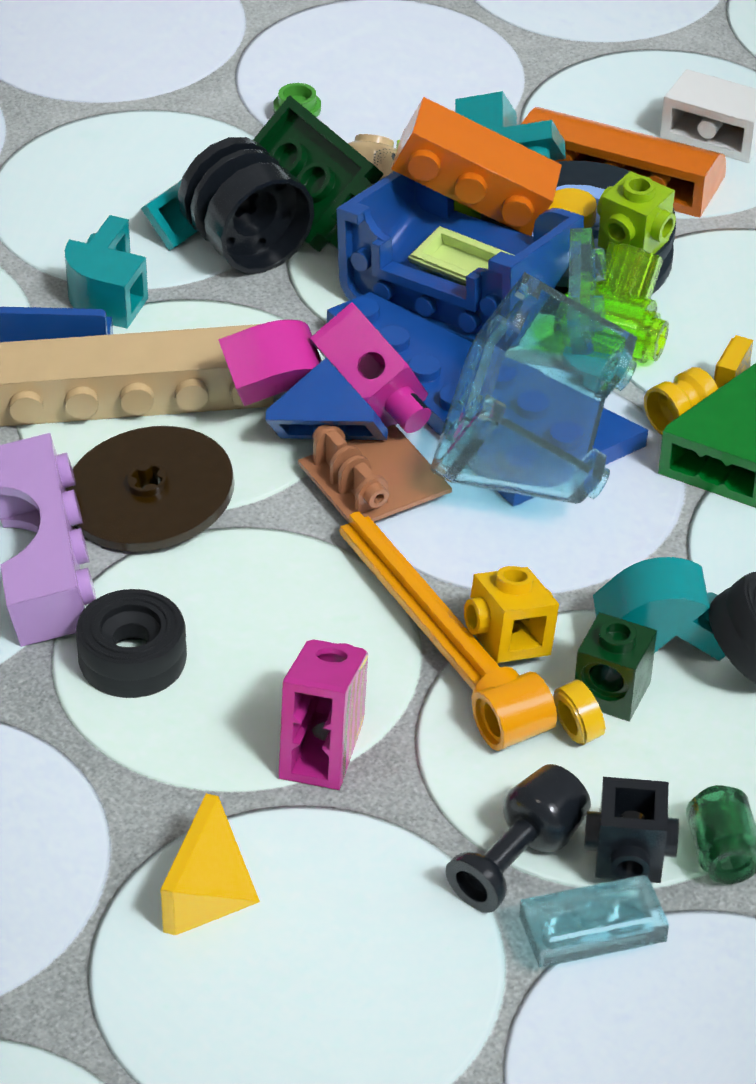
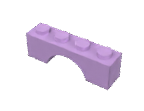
M51 433L0 445V520L3 528H20L37 533L23 551L0 564L6 606L21 647L76 633L81 613L87 605L96 599L89 569H80V564L90 561L82 529L73 530V525L82 523L78 500L74 490L66 491L67 487L76 485L73 469L67 452L57 455Z

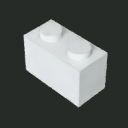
M686 69L664 96L660 137L722 153L725 157L750 163L756 155V88Z

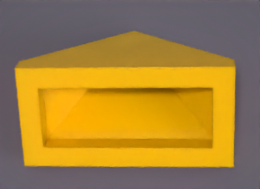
M205 794L160 889L163 933L176 936L260 902L219 796Z

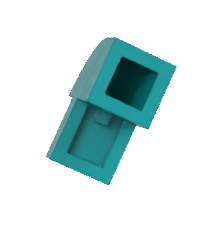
M503 91L455 99L456 113L553 161L566 159L565 140L554 122L546 120L517 125V112Z
M109 215L97 233H92L89 236L87 243L69 239L65 246L68 299L73 308L103 309L106 311V317H112L114 326L128 329L148 300L146 257L131 254L129 219Z
M658 557L643 560L623 569L593 594L596 617L601 612L657 630L655 652L672 638L678 636L718 661L726 656L717 643L709 622L708 612L710 604L717 594L713 592L707 593L702 566L693 561L677 557Z

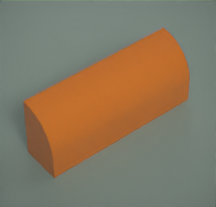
M534 107L521 123L527 124L546 120L554 122L565 140L566 159L555 160V162H598L617 166L649 177L653 181L675 190L674 211L699 218L702 216L726 175V158L722 153L589 119Z

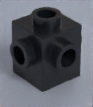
M603 776L599 812L587 811L584 850L596 851L595 878L615 879L625 882L661 883L664 857L676 858L679 836V818L668 817L669 782Z

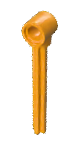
M360 511L350 514L349 523L340 526V535L473 690L471 697L473 716L485 742L493 750L500 751L553 729L557 723V709L554 698L544 680L536 672L529 671L519 675L512 667H500L369 516L364 517Z

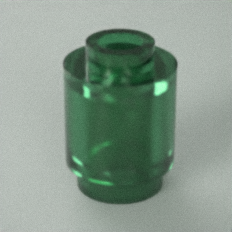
M714 785L705 788L689 802L686 808V817L699 865L704 871L708 872L710 878L715 882L721 884L743 882L756 873V822L748 796L742 790L730 786Z

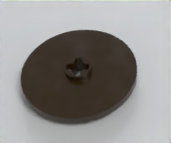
M151 426L118 434L92 448L74 466L73 474L76 485L67 487L66 491H75L82 523L74 525L76 529L81 528L85 538L106 548L141 552L159 550L180 544L209 528L228 507L234 492L235 482L229 456L215 440L203 433L183 427Z

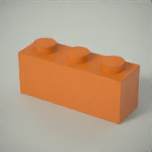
M423 97L401 135L391 170L520 233L531 236L535 220L540 214L549 209L554 200L562 164Z

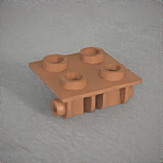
M395 424L387 427V440L353 439L347 442L345 441L344 432L339 427L321 425L313 433V454L298 459L299 466L348 523L349 515L354 512L360 511L364 517L369 516L375 522L451 493L452 487Z

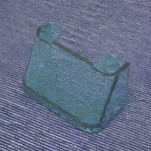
M524 272L480 329L467 353L431 464V472L451 483L579 504L587 497L592 500L595 499L603 490L610 475V469L605 467L606 454L596 448L593 449L605 399L614 388L622 391L636 370L637 362L631 360L637 337Z

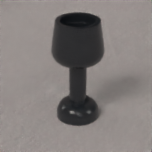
M546 764L513 787L506 795L503 804L504 818L509 827L503 836L484 855L472 851L463 852L456 855L446 865L445 873L447 880L460 899L478 911L485 913L493 912L501 905L506 896L507 884L503 873L527 847L540 852H554L563 848L574 835L586 817L587 811L591 808L590 796L582 782L567 769L555 764Z

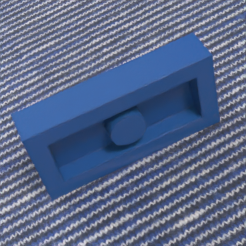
M0 307V342L113 334L112 317H106V311L103 309Z

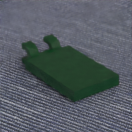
M289 95L255 136L253 141L261 144L270 155L275 157L281 167L292 173L312 196L315 216L305 242L318 252L322 250L327 242H330L338 249L337 207L377 183L384 173Z

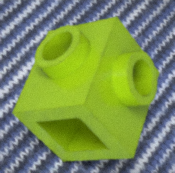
M632 171L626 174L614 186L607 187L597 205V213L600 215L597 246L642 266L669 241L676 223V215L672 213L675 190Z

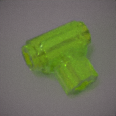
M609 242L597 282H587L581 290H577L575 293L566 292L555 317V331L562 334L565 341L617 350L619 357L640 363H646L648 360L657 361L664 350L669 332V322L661 319L660 313L657 312L656 300L651 299L663 259L659 255L652 254L639 247Z

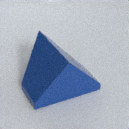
M327 358L322 360L266 409L265 421L281 439H313L314 431L321 425L339 427L345 434V440H387L388 429L376 412Z

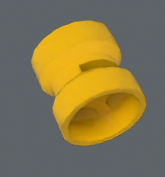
M691 367L676 375L673 382L664 381L646 391L644 396L646 416L654 429L662 435L663 430L669 423L718 390L714 379L706 371L699 367Z

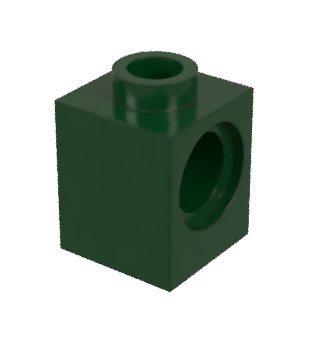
M599 612L577 651L575 680L582 681L589 688L597 700L602 713L630 722L651 683L657 630Z

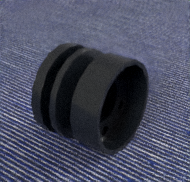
M228 137L209 145L191 162L182 177L178 192L180 212L188 223L206 241L211 243L213 248L231 267L244 273H264L286 262L300 249L308 237L315 216L313 198L306 187L292 173L281 167L277 159L270 155L261 144L247 137Z

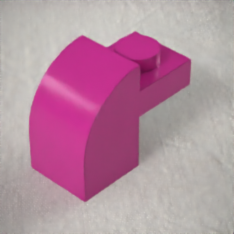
M277 320L256 325L218 339L244 407L279 393L287 392L322 361L317 347L310 339L312 333L308 324L300 320Z

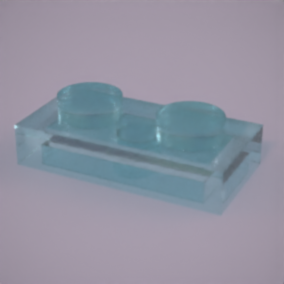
M570 228L568 327L573 350L595 349V328L605 327L604 296L596 295V281H605L606 279L605 249L595 248L592 228Z
M648 875L521 899L519 917L539 968L667 942L669 923Z

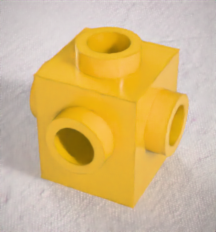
M505 566L498 571L473 575L471 596L464 605V619L468 631L476 636L496 663L549 656L552 653L559 603L553 597L550 590L545 588L528 567Z

